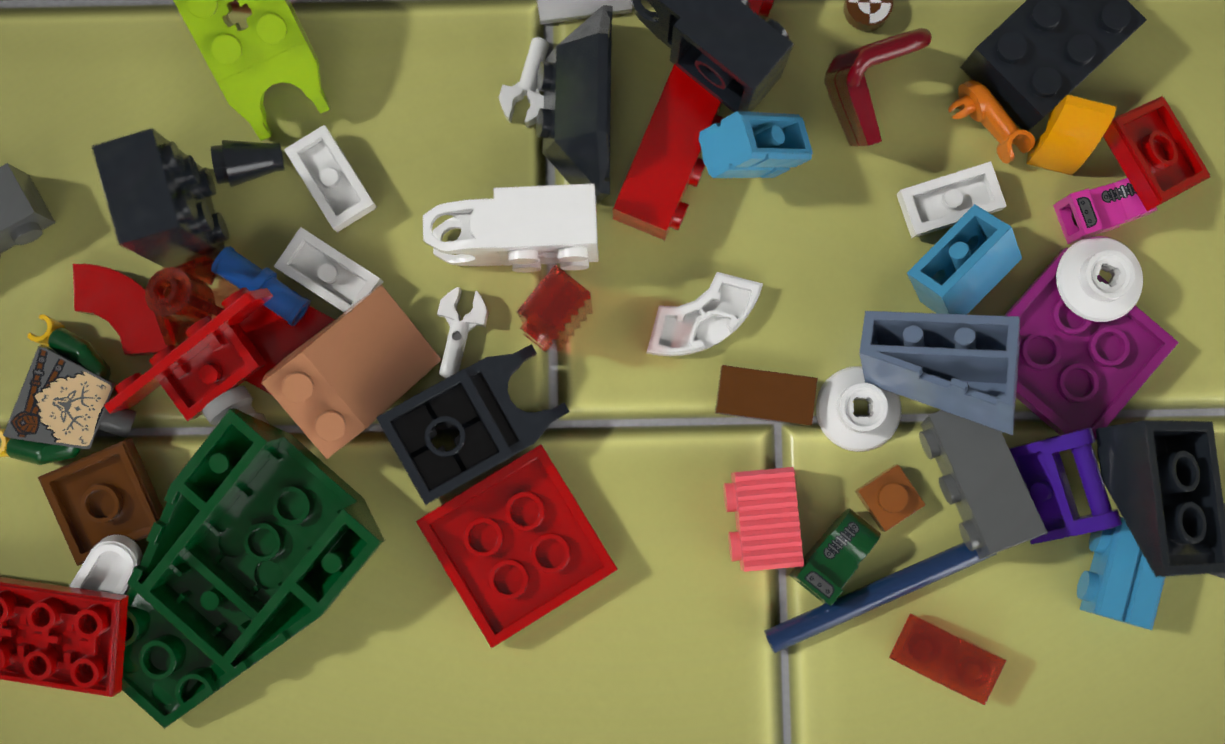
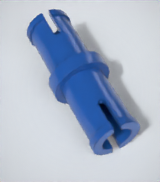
M231 246L225 247L212 264L211 271L220 275L239 289L247 287L249 291L268 288L273 297L263 305L288 321V324L291 326H295L303 318L311 304L309 299H305L277 280L276 272L268 267L261 269L236 252Z

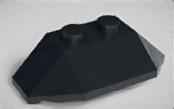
M603 5L561 41L547 59L540 62L537 74L538 90L544 91V108L539 109L536 121L537 137L543 138V154L570 185L595 184L596 204L610 194L613 6Z

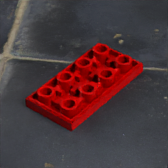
M0 577V679L114 697L122 691L129 596Z

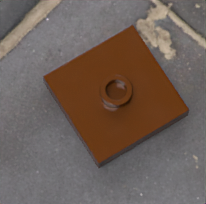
M132 438L38 477L77 566L82 565L92 548L107 536L123 535L135 542L147 538L153 523L160 519L163 512L162 505Z

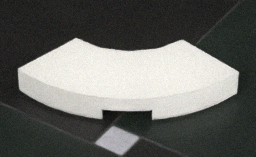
M717 272L709 289L695 301L678 307L659 306L647 354L684 356L706 350L720 343L737 330L748 317L758 300L763 283Z

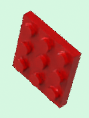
M542 444L416 521L491 648L618 570Z

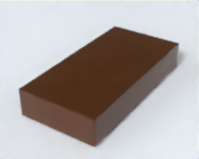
M722 365L720 368L715 414L812 426L818 378Z

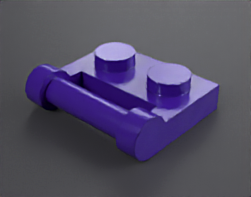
M1092 427L1009 448L1047 531L1046 534L1030 540L1031 545L1106 530L1122 524L1118 509H1112L1093 451L1091 443L1096 442ZM1072 450L1092 513L1091 515L1079 516L1059 453L1060 451Z

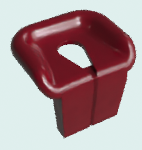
M918 28L841 53L831 61L824 77V84L850 146H870L882 142L864 73L872 66L929 46L932 41V34L928 29Z

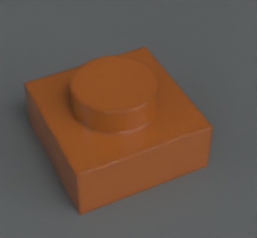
M898 464L891 466L855 490L883 532L888 531L925 506V503Z

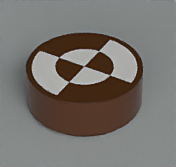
M845 0L843 7L845 18L851 26L858 30H876L887 21L891 14L893 0Z

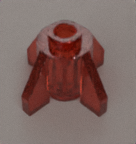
M202 256L176 267L164 268L156 272L149 280L145 299L148 307L155 314L165 345L170 346L174 344L178 347L188 339L185 334L188 327L207 316L216 317L225 310L216 305L213 291L208 286H212L216 274L211 271L213 259Z

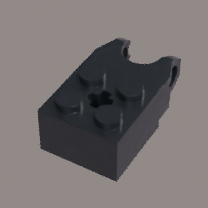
M631 0L634 12L639 20L658 39L671 48L670 61L734 113L737 111L752 112L781 78L794 45L789 40L787 31L778 22L770 18L765 20L749 8L748 0H646L656 12L645 9L641 0Z
M532 344L513 354L485 357L376 417L425 505L535 444L553 421L570 412L565 402L553 409L534 413L525 412L517 408L510 400L508 381L522 363L536 356L537 352ZM446 423L448 429L454 425L459 430L460 434L454 438L456 447L453 450L446 451L443 445L437 449L433 445L432 439L437 436L435 427L439 424Z

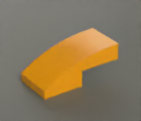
M1066 95L1050 112L1046 131L1035 141L1034 148L1028 153L1026 164L1073 175L1084 164L1102 139L1115 116L1116 106Z

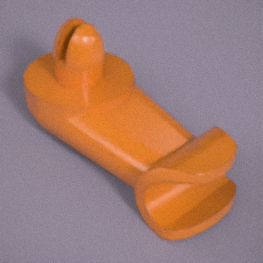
M970 80L959 85L958 94L960 99L955 100L949 106L948 112L950 113L959 108L960 111L952 116L953 119H962L969 115L973 120L981 122L999 142L996 150L1002 162L1007 164L1014 160L1012 143L1022 153H1027L1034 148L1035 137L1027 130H1020L984 84Z

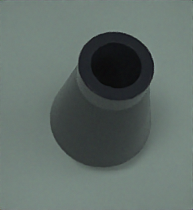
M222 140V145L211 146L213 169L218 184L229 183L231 187L273 172L285 171L280 142L259 143Z

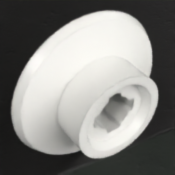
M1093 236L1077 241L1065 251L1057 267L1056 282L1063 302L1072 312L1090 321L1108 322L1126 315L1136 305L1143 288V273L1137 257L1126 245L1109 237ZM1100 270L1109 271L1111 274L1108 284L1098 281L1097 275H1099Z
M861 366L848 367L831 375L821 387L816 401V416L821 430L835 445L854 452L870 451L882 446L894 435L901 419V401L898 394L881 389L873 384L865 383ZM865 399L868 401V417L854 416L853 400Z

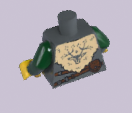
M39 315L38 318L46 321L47 330L40 337L30 332L27 335L31 341L40 344V346L37 348L6 429L0 428V457H10L37 465L75 458L82 449H90L97 429L127 439L137 411L126 408L109 414L104 407L109 401L115 382L110 380V366L89 341L65 329L61 322L47 315Z

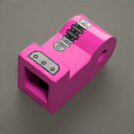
M1128 178L1091 190L1088 188L1071 193L1053 205L1067 244L1118 228L1122 224L1158 211L1157 207L1149 211L1145 209ZM1072 212L1074 214L1078 227L1074 224L1072 220Z

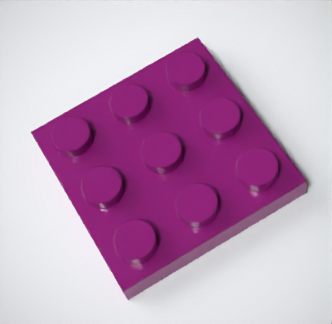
M1066 247L1055 256L1004 315L1020 317L1016 398L1059 435L1092 427L1096 440L1095 429L1107 427L1179 342L1136 305L1126 315L1108 322L1090 321L1072 312L1063 302L1056 282L1057 267L1061 257L1068 249ZM1097 275L1099 282L1109 283L1103 277Z

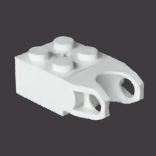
M595 184L494 188V199H472L443 203L423 215V241L433 247V254L448 264L456 266L504 265L512 266V271L523 273L540 271L541 264L560 263V269L562 270L588 269L589 262H599ZM440 216H454L441 223L432 231L434 222ZM461 229V234L455 241H442L443 236L449 230Z

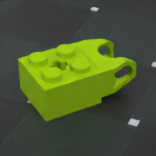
M173 0L228 104L250 123L260 141L271 137L270 135L272 134L266 120V110L263 102L266 90L273 84L282 82L293 84L300 88L306 97L314 102L320 114L330 110L331 106L321 87L319 60L289 0H237L240 7L247 4L252 11V15L246 19L249 26L247 28H241L239 22L233 24L229 19L228 14L233 11L231 3L235 0Z

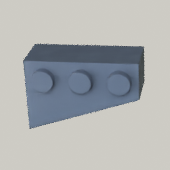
M865 311L859 352L865 383L873 384L881 389L1013 435L1020 347V317Z

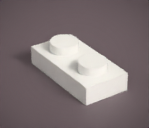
M325 125L284 149L331 227L336 232H339L377 208Z
M991 162L901 189L896 194L911 238L955 225L974 204L990 214L1001 211L1007 206Z
M302 227L299 228L274 265L275 268L343 312L347 311L384 282Z

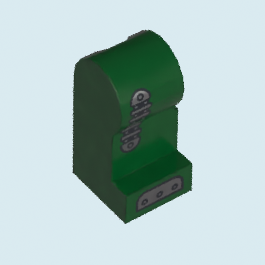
M849 508L834 521L804 556V566L795 567L789 576L822 603L832 606L843 592L842 588L859 568L858 564L876 545L881 533Z

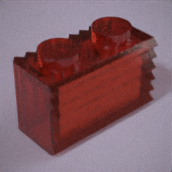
M554 265L518 309L517 314L523 322L519 329L530 342L545 353L550 347L556 351L563 350V343H569V336H575V329L581 328L580 322L587 321L586 314H593L590 292L562 269Z

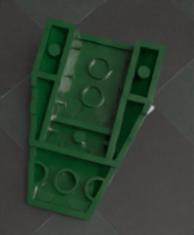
M231 408L227 411L170 484L164 501L167 502L160 519L153 523L146 539L149 544L140 565L134 567L127 583L130 587L126 594L129 597L122 691L164 729L324 615L385 541L365 499L293 435L236 408Z

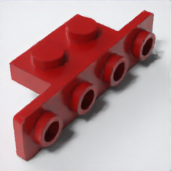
M244 287L228 296L221 303L225 310L213 319L211 316H207L197 321L185 331L188 337L186 341L178 347L173 344L156 353L149 360L153 367L143 375L139 372L117 384L114 388L117 395L104 405L109 414L135 406L161 385L187 422L198 418L203 414V408L213 399L232 388L238 387L267 364L239 323L273 297L268 288L249 291L247 287Z

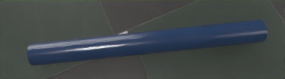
M964 542L843 595L837 598L832 606L823 604L764 630L765 636L773 653H777L993 557L997 553L979 559L976 550L970 551Z

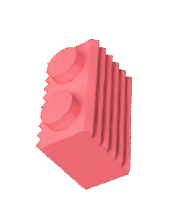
M794 467L731 473L732 483H724L723 485L726 512H735L737 529L736 532H728L731 562L740 561V569L744 572L804 566Z

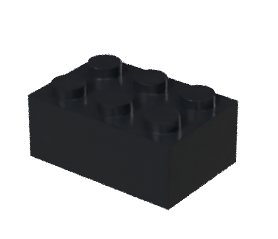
M1026 0L974 49L960 68L972 80L984 84L1010 118L1022 130L1029 131L1147 19L1127 0Z
M153 128L92 146L117 241L120 246L172 272L216 259L218 254L225 248L224 241L229 239V233L222 215L219 212L215 213L211 196L216 195V187L211 173L206 167L202 168L191 155L183 153L175 142H169Z

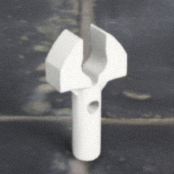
M535 37L532 39L520 82L512 87L502 85L499 101L509 123L512 120L515 104L522 100L525 95H527L528 102L530 103L525 118L526 127L536 123L539 109L544 108V95H541L537 88L538 68L540 62L545 61L549 49V42L544 38Z
M456 287L440 300L437 315L446 318L450 326L439 374L444 378L459 372L468 332L477 325L486 327L489 313L484 300L477 291H475L473 299V309L463 317L462 321H460L461 317L457 312V305L462 293L460 287Z

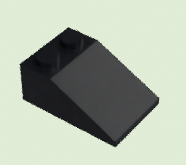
M1142 420L1096 428L1097 456L1103 482L1155 577L1225 573V509L1213 422Z

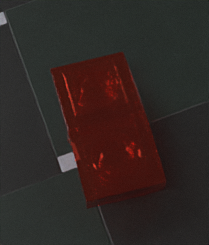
M910 613L889 656L890 659L983 705H986L1007 662L1006 659L962 636L958 637L914 613Z

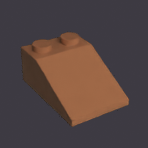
M380 284L268 370L264 375L262 384L323 456L328 459L369 427L377 419V416L383 414L442 359L385 287Z

